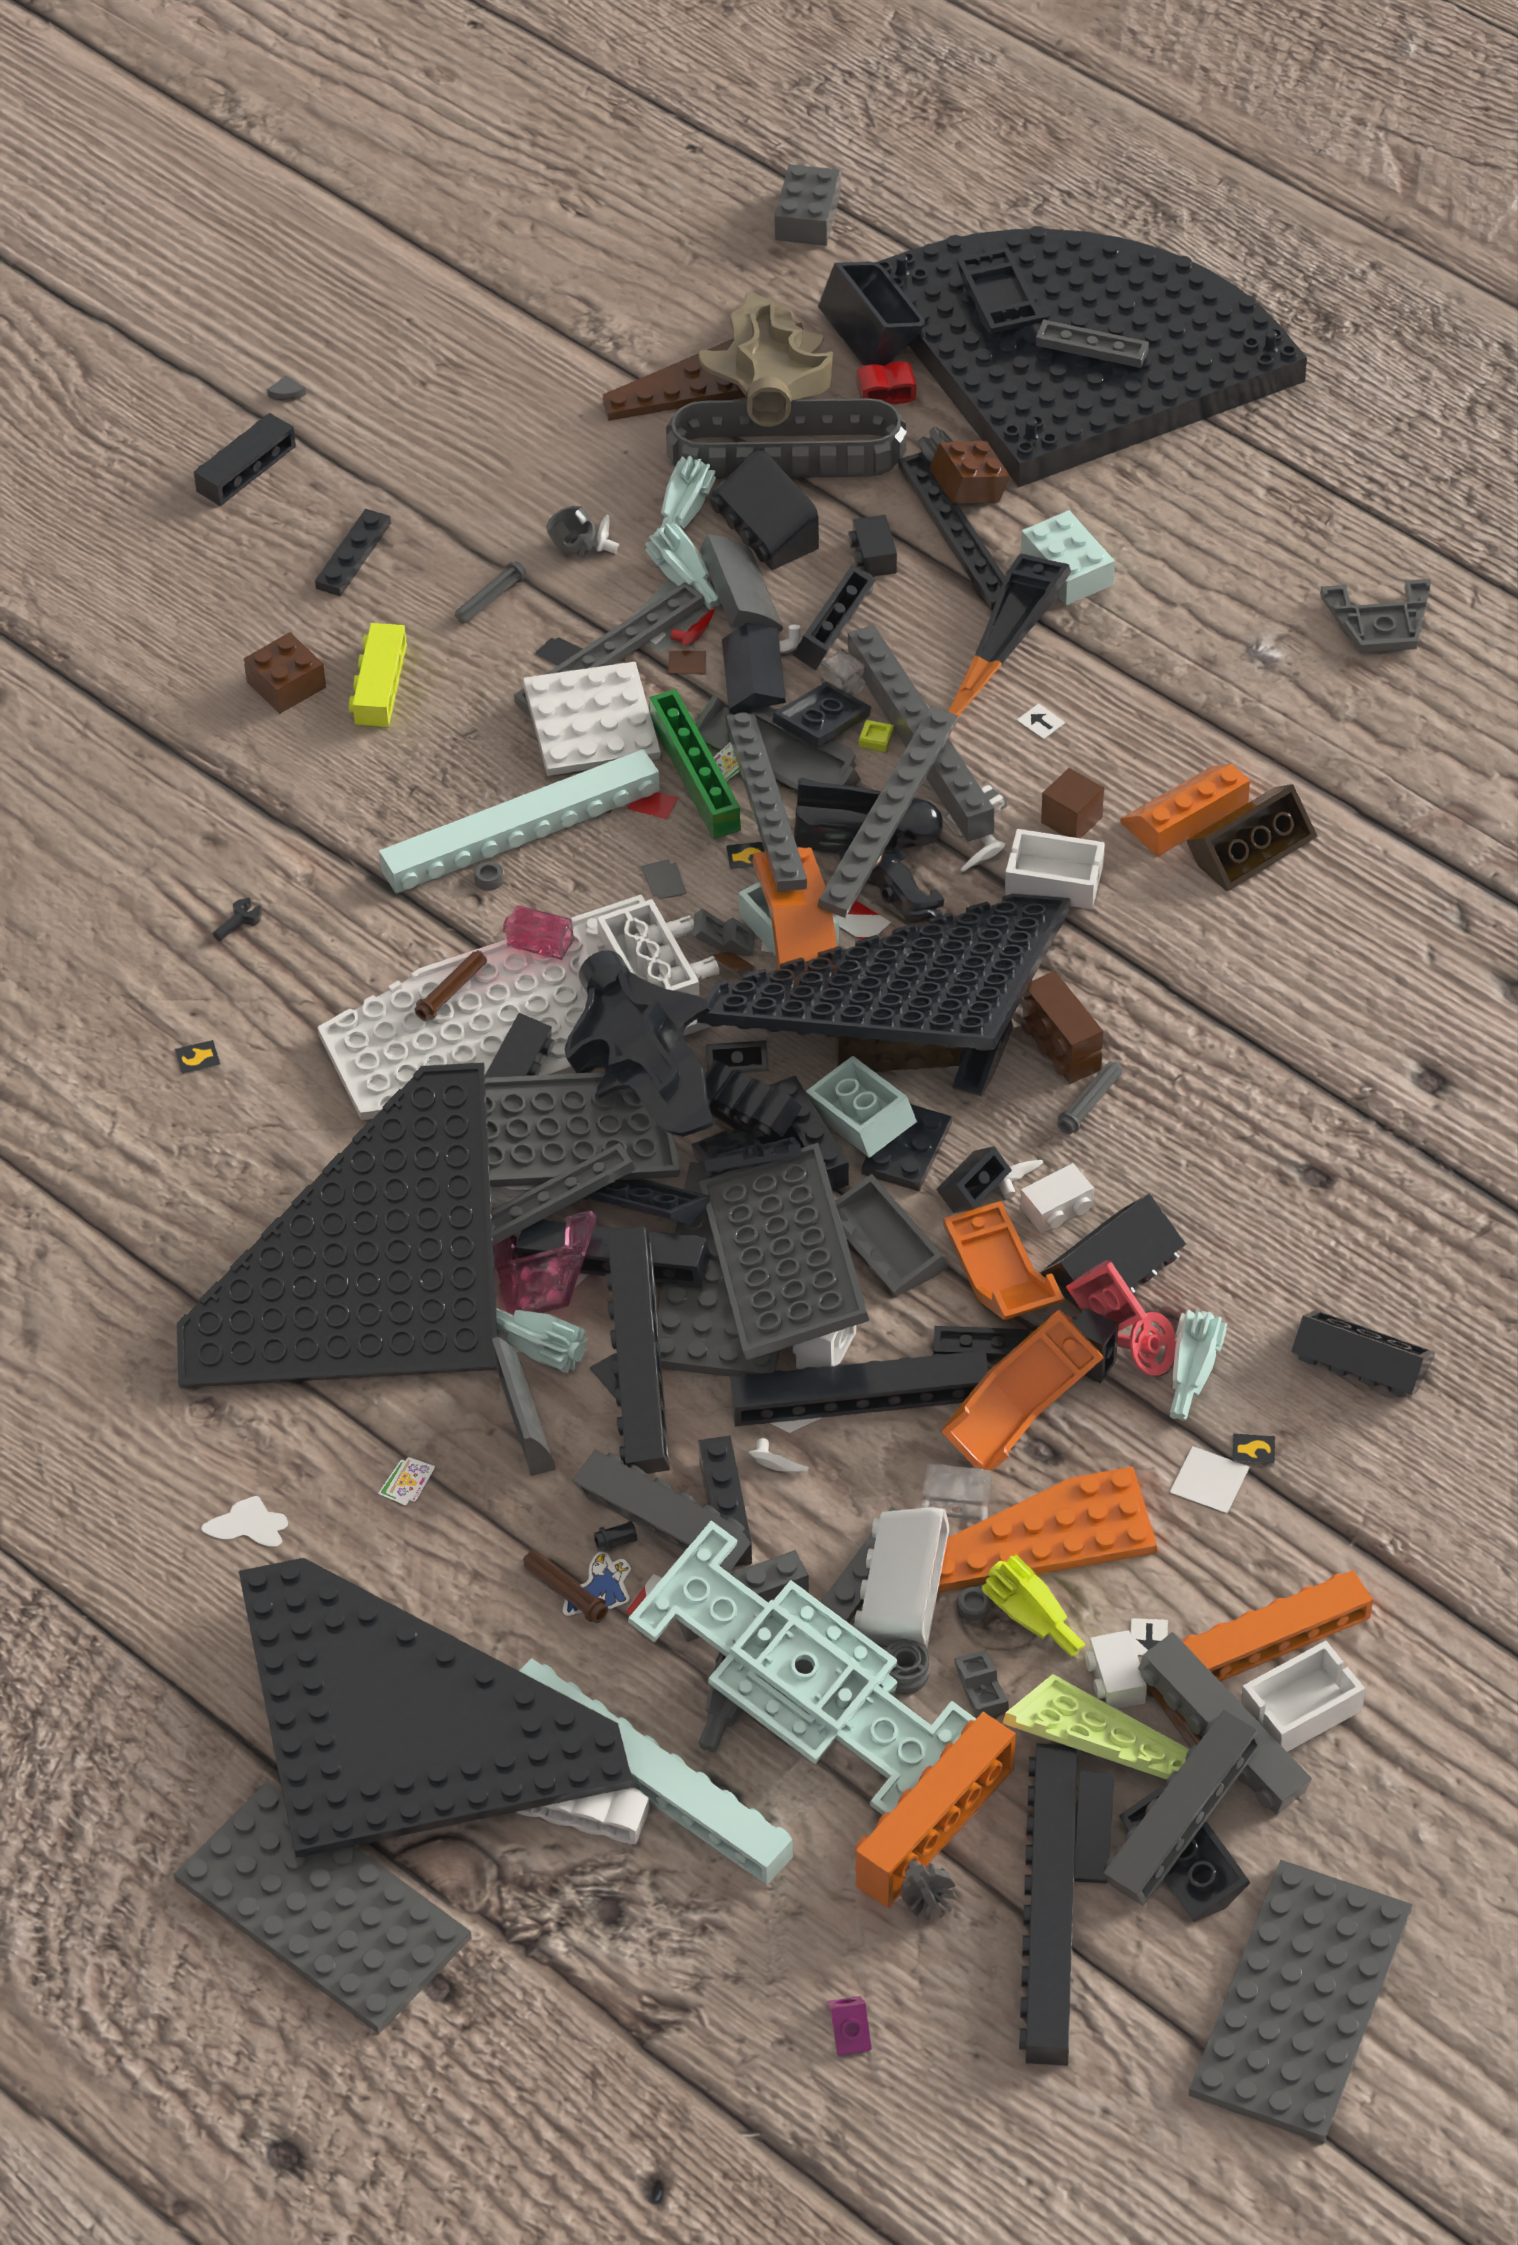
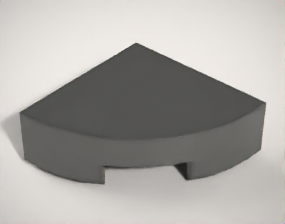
M284 376L267 389L268 397L275 400L290 397L298 399L306 395V388L290 377Z

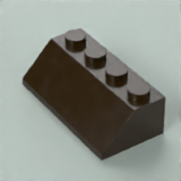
M1290 784L1270 789L1189 838L1186 842L1198 867L1225 891H1229L1318 837L1294 785Z

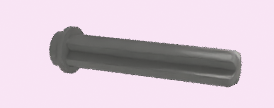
M517 561L508 563L504 572L455 611V617L462 624L470 621L517 581L522 582L526 575L524 566Z
M1107 1062L1066 1112L1060 1113L1057 1125L1063 1133L1072 1134L1080 1129V1123L1122 1074L1123 1070L1118 1062Z

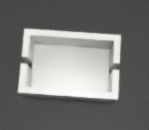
M1017 829L1012 853H1010L1006 869L1005 896L1009 894H1026L1070 898L1071 906L1093 910L1103 870L1105 842Z
M1324 1641L1243 1685L1241 1704L1288 1752L1363 1710L1365 1688L1348 1667L1343 1669L1344 1662L1329 1643Z

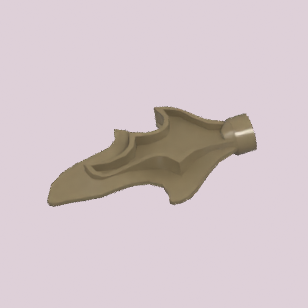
M751 292L745 295L744 305L731 314L734 341L728 350L709 351L700 349L698 351L699 362L705 371L739 386L746 396L749 417L761 426L772 427L781 424L788 418L791 412V401L822 394L830 388L833 352L815 354L822 346L824 335L801 329L796 326L791 312L785 306L775 300Z

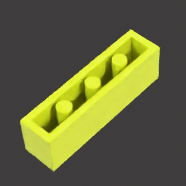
M371 623L369 634H364V655L360 654L358 659V671H360V674L354 676L353 689L355 696L351 695L349 699V712L354 714L355 725L389 727L407 646L405 625Z

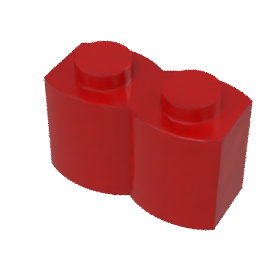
M893 362L885 366L873 364L857 369L856 384L860 398L878 399L893 404L908 403L916 400L917 385L910 363Z

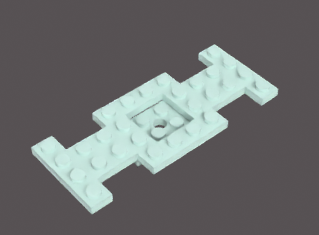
M710 1521L631 1614L628 1623L655 1642L676 1618L726 1656L709 1677L708 1683L814 1764L817 1763L835 1739L888 1778L871 1800L870 1806L882 1815L886 1812L891 1813L898 1805V1800L903 1792L907 1789H913L919 1782L924 1769L929 1765L933 1767L940 1759V1755L946 1745L949 1743L954 1744L961 1736L964 1726L970 1720L975 1721L976 1718L951 1701L932 1725L879 1686L896 1666L898 1661L896 1658L790 1580L774 1600L771 1599L768 1603L721 1568L719 1565L734 1549L738 1540L713 1521ZM803 1659L808 1660L813 1665V1671L808 1674H802L796 1670L795 1663Z

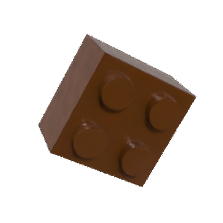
M987 441L940 442L929 467L952 504L1000 502L1010 475Z
M291 632L244 658L247 683L279 714L326 688L324 664Z

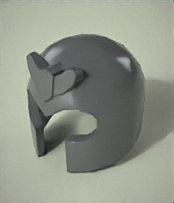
M570 506L558 511L549 519L546 525L547 533L557 549L562 553L578 554L579 557H583L585 551H589L592 546L598 545V542L594 540L596 534L595 525L582 506Z

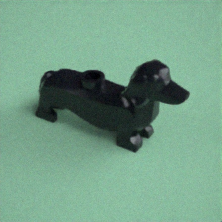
M897 845L893 848L892 853L883 852L881 862L872 870L867 879L874 882L880 889L883 901L886 904L891 903L910 923L929 921L930 918L942 915V911L938 908L944 906L945 899L936 889L931 890L930 896L919 891L908 867L899 863L906 859V854ZM843 848L838 851L840 862L848 849Z

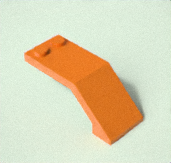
M811 847L797 848L807 877V889L777 891L765 852L753 853V865L771 913L777 959L776 970L780 969L781 963L801 957L806 962L818 958V952L837 947L833 913L818 908L819 898L826 886Z
M1002 1201L943 1218L944 1229L977 1300L1003 1320L1064 1302V1297L1053 1274H1047L1045 1278L1034 1270Z
M1059 1309L986 1373L944 1425L941 1432L985 1478L1009 1457L1008 1452L1033 1420L1103 1359V1355Z

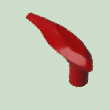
M712 608L687 632L673 629L670 639L682 642L684 646L694 643L706 630L715 610Z

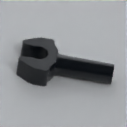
M249 897L234 902V916L213 932L214 938L217 941H221L242 923L256 926L262 917L261 905L246 912L251 908Z

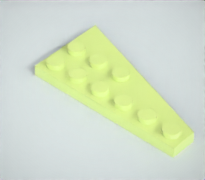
M1054 1674L1008 1710L1002 1723L1168 1780L1173 1772L1179 1771L1185 1763V1758L1189 1751L1187 1747Z

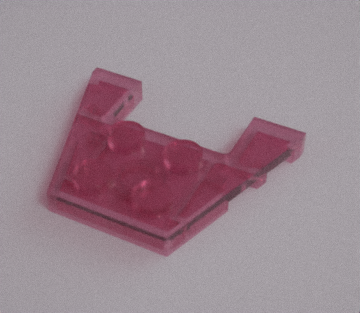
M588 1210L566 1217L565 1245L563 1247L516 1259V1236L512 1235L493 1245L494 1269L497 1270L501 1281L499 1287L507 1313L514 1315L515 1310L545 1313L569 1306L597 1220L595 1213Z

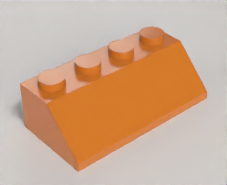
M1233 764L1211 766L1123 816L1120 822L1158 857L1246 805L1249 801L1250 780Z

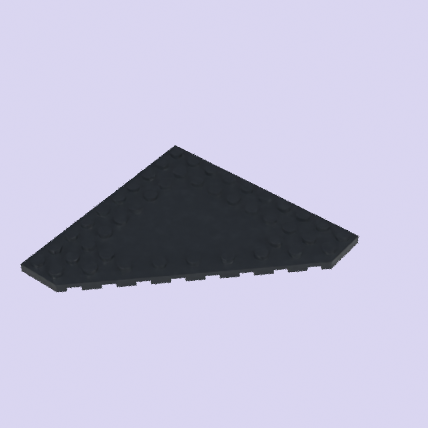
M1009 894L1002 897V902L991 906L986 901L966 907V913L953 917L952 913H946L930 918L929 924L916 928L915 924H910L892 930V935L882 939L874 935L857 940L854 947L842 950L840 946L818 952V958L806 962L801 957L781 963L780 969L770 973L762 969L742 975V981L730 985L726 980L715 983L705 998L712 1006V1010L697 1018V1023L708 1024L712 1027L725 1025L736 1026L739 1029H767L770 1032L792 1031L800 1035L814 1033L825 1034L828 1037H855L858 1040L881 1039L889 1043L903 1041L914 1042L921 1046L936 1044L945 1045L948 1048L969 1047L979 1051L994 1050L1071 909L1070 898Z
M484 1062L421 1066L413 1074L410 1081L402 1089H399L385 1103L383 1109L371 1121L369 1120L352 1138V1142L327 1164L311 1185L308 1184L291 1202L292 1205L269 1225L249 1250L247 1249L230 1266V1270L218 1282L216 1281L199 1299L197 1305L177 1322L179 1388L497 1370L492 1338H496L498 1335Z
M306 1558L238 1571L296 1858L633 1787L617 1722Z

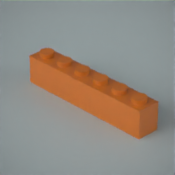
M1354 1570L1344 1574H1335L1327 1581L1316 1586L1304 1587L1297 1594L1285 1599L1278 1598L1259 1610L1247 1611L1239 1618L1228 1623H1218L1210 1630L1197 1636H1187L1182 1642L1221 1682L1370 1619L1373 1599Z

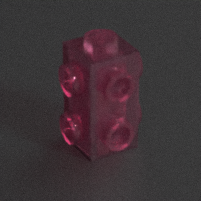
M517 905L511 916L506 917L503 924V932L506 933L508 947L562 960L574 941L572 919Z

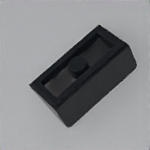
M766 1040L706 1044L707 1070L713 1061L717 1060L743 1073L769 1071Z

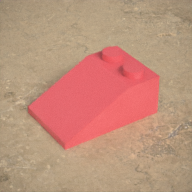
M1108 1260L1094 1266L1066 1286L1081 1310L1088 1308L1118 1322V1331L1147 1317V1314L1112 1262Z

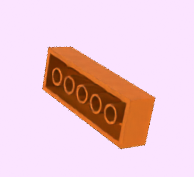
M982 1712L975 1721L970 1720L964 1726L961 1736L954 1744L949 1743L946 1745L933 1767L929 1765L924 1769L919 1782L913 1789H907L903 1792L898 1800V1805L891 1813H884L879 1819L876 1829L869 1836L865 1835L859 1840L855 1847L856 1887L889 1909L900 1896L902 1881L907 1880L904 1871L910 1869L908 1863L919 1860L926 1868L1013 1772L1016 1733L985 1712Z

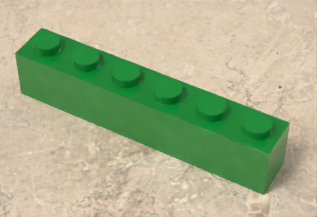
M675 689L649 697L650 715L654 729L713 839L741 831L740 806L678 691Z

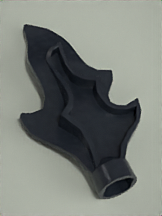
M599 951L589 956L579 970V981L588 994L585 1009L568 1036L564 1048L566 1058L576 1073H591L595 1068L604 1067L606 1073L597 1087V1096L602 1098L616 1090L630 1088L637 1093L652 1119L666 1133L685 1137L711 1128L715 1121L708 1104L705 1072L699 1058L683 1039L686 1026L712 1010L710 1003L699 996L664 989L645 981L630 972L622 957L614 951Z

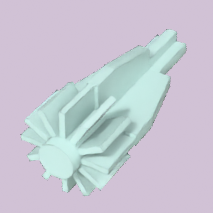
M691 456L687 460L681 457L680 461L677 462L666 488L661 510L664 519L660 529L664 528L667 523L670 527L673 523H676L681 529H684L698 513L716 479L714 476L715 470H708L709 464L705 465L701 462V459L693 460Z
M667 523L664 528H658L653 535L649 536L652 541L645 543L647 547L645 551L668 579L678 586L684 582L688 583L704 596V604L709 610L721 604L717 592L706 579L709 572L697 548L679 525L673 523L670 527Z
M496 1308L497 1329L508 1333L507 1341L531 1359L565 1373H568L569 1369L575 1370V1362L581 1363V1358L587 1350L584 1346V1343L588 1341V1337L584 1336L587 1332L586 1330L550 1314L515 1310L514 1315Z
M1196 1309L1195 1314L1190 1310H1186L1185 1314L1181 1313L1175 1334V1342L1177 1343L1175 1346L1172 1388L1175 1391V1395L1170 1409V1417L1173 1419L1187 1420L1192 1398L1200 1394L1213 1369L1216 1351H1221L1227 1323L1221 1322V1317L1215 1318L1211 1312Z

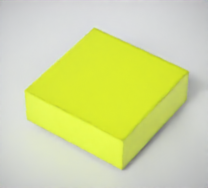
M866 720L859 737V747L887 752L894 733V725Z

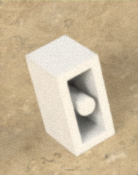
M1072 1163L1021 1189L1020 1209L1039 1232L1043 1233L1051 1228L1054 1229L1061 1226L1065 1221L1077 1215L1085 1214L1092 1208L1094 1187Z
M1130 1631L1091 1637L1090 1650L1085 1652V1661L1088 1671H1094L1096 1677L1093 1681L1096 1697L1103 1699V1702L1116 1709L1145 1704L1147 1685L1138 1670L1140 1663Z

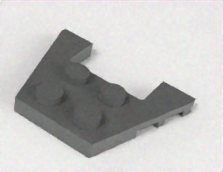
M1405 580L1404 590L1407 602L1351 605L1346 585L1321 586L1320 596L1360 653L1417 649L1431 580Z

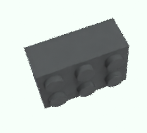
M789 164L774 216L775 240L827 246L841 195V170Z

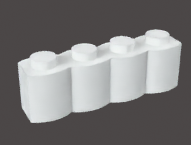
M627 1788L517 1811L516 1813L529 1817H540L557 1825L572 1826L589 1834L605 1835L618 1842L636 1844L650 1808L649 1797L645 1796L638 1789Z

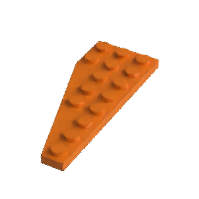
M1127 1467L1068 1478L948 1537L938 1592L987 1583L986 1579L989 1578L987 1575L989 1570L997 1562H1007L1010 1556L1014 1557L1016 1554L1037 1575L1157 1553V1543L1134 1468Z

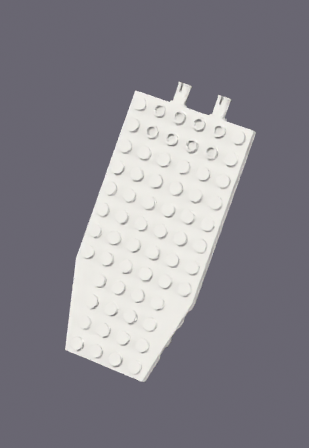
M641 894L419 968L412 972L411 978L401 983L398 980L388 986L389 990L378 997L372 995L365 999L364 1004L355 1010L348 1009L318 1026V1035L360 1119L369 1120L373 1119L383 1109L385 1103L410 1081L413 1074L421 1066L484 1062L486 1074L518 1013L552 1026L551 1039L555 1040L549 1056L543 1055L540 1061L542 1066L539 1075L576 1073L566 1058L564 1048L568 1036L585 1009L588 997L579 981V957L582 946L585 944L589 946L590 956L599 951H614L622 957L630 972L645 981L664 989L699 997V980L718 975L719 967L713 956L689 964L675 939L693 934L694 921L691 919V916L687 915L666 923L653 899L645 901ZM481 951L487 958L486 964L436 1012L437 1016L435 1019L421 1020L414 1010L416 1002L419 999H425L472 952ZM696 1019L686 1026L683 1036L711 1026L697 1023Z

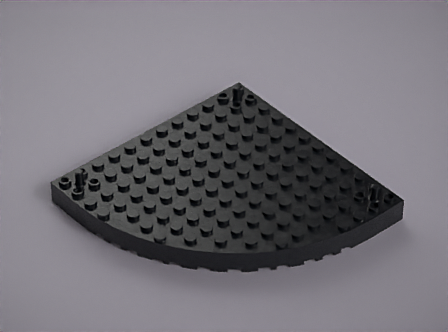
M1034 226L1031 229L1001 230L965 236L952 235L945 240L926 244L925 246L875 262L886 269L925 319L921 333L909 344V347L981 440L988 442L1018 487L1305 382L1306 355L1269 313L1256 302L1254 297L1247 295L1237 286L1213 271L1192 262L1190 257L1179 256L1148 244L1104 234L1045 229L1041 226ZM1008 247L1043 316V320L1148 341V352L1142 367L1139 368L1036 346V336L1042 322L990 333L981 323L972 297L966 293L957 266V258Z

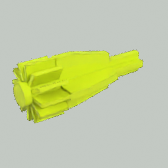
M1017 1554L1014 1557L1010 1556L1007 1562H997L987 1574L989 1578L986 1579L987 1583L982 1586V1591L1011 1619L1040 1638L1044 1639L1049 1635L1071 1658L1079 1654L1086 1644L1063 1622L1066 1620L1067 1615L1048 1586L1035 1575V1572Z

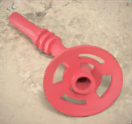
M1053 1310L1050 1317L1057 1311ZM1147 1312V1317L1134 1323L1130 1336L1118 1333L1117 1346L1130 1349L1134 1363L1144 1374L1160 1376L1166 1373L1174 1362L1175 1346L1177 1343L1175 1342V1332L1171 1323L1164 1315L1157 1312ZM1151 1321L1160 1327L1163 1332L1162 1335L1156 1327L1150 1325ZM1140 1325H1141V1331L1138 1333L1137 1337L1135 1338L1136 1333H1137V1330H1138V1328H1139ZM1161 1346H1165L1164 1357L1160 1364H1158L1155 1358L1158 1356Z

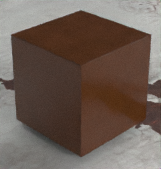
M1068 768L1042 793L1041 823L1063 836L1081 839L1103 818L1104 787Z

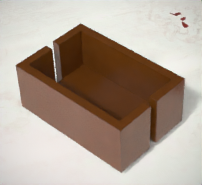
M1056 971L1031 981L1021 1000L1023 1007L1021 1026L1027 1035L1031 1034L1037 1042L1040 1052L1050 1058L1056 1072L1059 1075H1063L1070 1084L1100 1071L1102 1066L1101 1049H1103L1102 1028Z

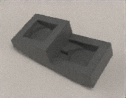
M704 909L694 914L693 937L729 953L742 956H751L753 954L754 932L752 929L733 917L724 923Z
M986 1650L954 1658L960 1681L976 1718L982 1712L989 1716H994L1009 1710L1008 1699L997 1680V1670Z

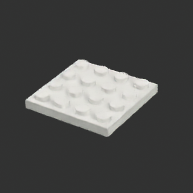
M636 662L523 678V687L547 776L590 770L642 749L645 750L651 760L660 759L661 751Z

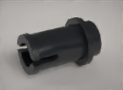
M632 1521L608 1529L600 1527L599 1531L593 1534L598 1551L604 1550L606 1553L610 1552L612 1547L637 1541V1532Z

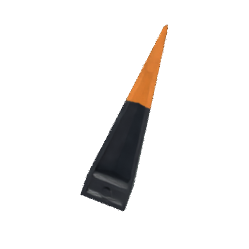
M1019 554L1006 573L978 649L948 712L959 717L1057 599L1059 589L1071 574L1069 564Z

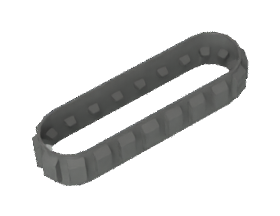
M870 398L791 401V412L788 418L781 424L772 427L758 425L749 417L746 400L700 401L681 407L672 416L666 426L667 455L673 465L676 466L681 457H684L686 460L689 456L693 460L701 459V462L705 465H710L708 470H715L714 476L716 479H725L750 453L759 449H763L790 478L870 477L882 475L892 470L897 465L898 459L902 458L905 454L906 422L891 404ZM875 435L883 437L875 440L726 443L690 441L702 437Z

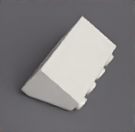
M928 1507L882 1512L880 1518H874L872 1537L876 1538L874 1549L869 1548L867 1552L866 1568H870L868 1580H862L860 1599H864L862 1611L857 1610L854 1628L877 1645L889 1646L895 1641L907 1639L920 1643L927 1650L949 1533L945 1509Z

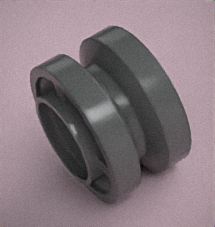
M936 426L929 430L930 438L923 436L918 440L922 453L930 462H932L940 442H953L943 430Z
M904 1639L891 1643L885 1651L898 1660L896 1666L889 1673L898 1682L895 1692L909 1694L920 1690L925 1686L929 1678V1654L923 1645L913 1640ZM907 1665V1666H911V1667L904 1668V1667H901V1666Z

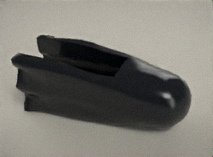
M800 778L798 780L794 839L797 848L811 847L815 851L838 854V851L843 848L848 849L881 791L849 785L820 783L807 778ZM914 797L884 851H892L897 845L903 849L922 847L934 843L943 831L941 812L931 802Z

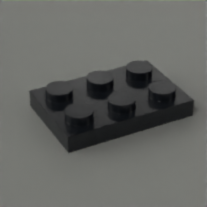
M825 682L775 711L772 722L782 727L785 731L803 739L808 744L819 747L868 718L872 707L831 683Z
M910 1104L917 1122L870 1158L866 1156L861 1167V1174L865 1176L872 1174L876 1179L920 1192L952 1124V1116Z

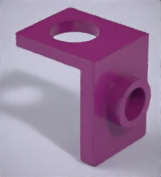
M856 1996L826 2001L827 2008L831 2012L837 2055L871 2051L872 2046L866 2003L862 1997Z

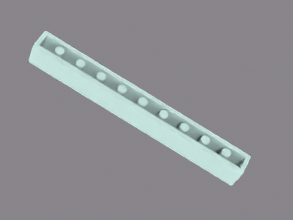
M644 749L379 850L381 871L395 893L411 889L566 827H571L584 820L597 817L607 811L625 806L643 797L651 796L653 793L660 791L659 771Z
M531 1658L519 1670L617 1722L632 1777V1788L643 1792L645 1796L649 1797L650 1804L757 1879L768 1885L793 1858V1839L786 1830L781 1827H774L765 1821L761 1813L753 1808L748 1809L742 1805L730 1791L719 1789L712 1784L711 1780L704 1773L693 1771L686 1766L685 1762L678 1755L669 1754L660 1748L659 1744L648 1735L643 1736L634 1730L633 1726L622 1717L617 1718L611 1714L603 1703L598 1700H591L582 1693L577 1685L572 1682L567 1683L558 1677L550 1666L546 1664L541 1665Z

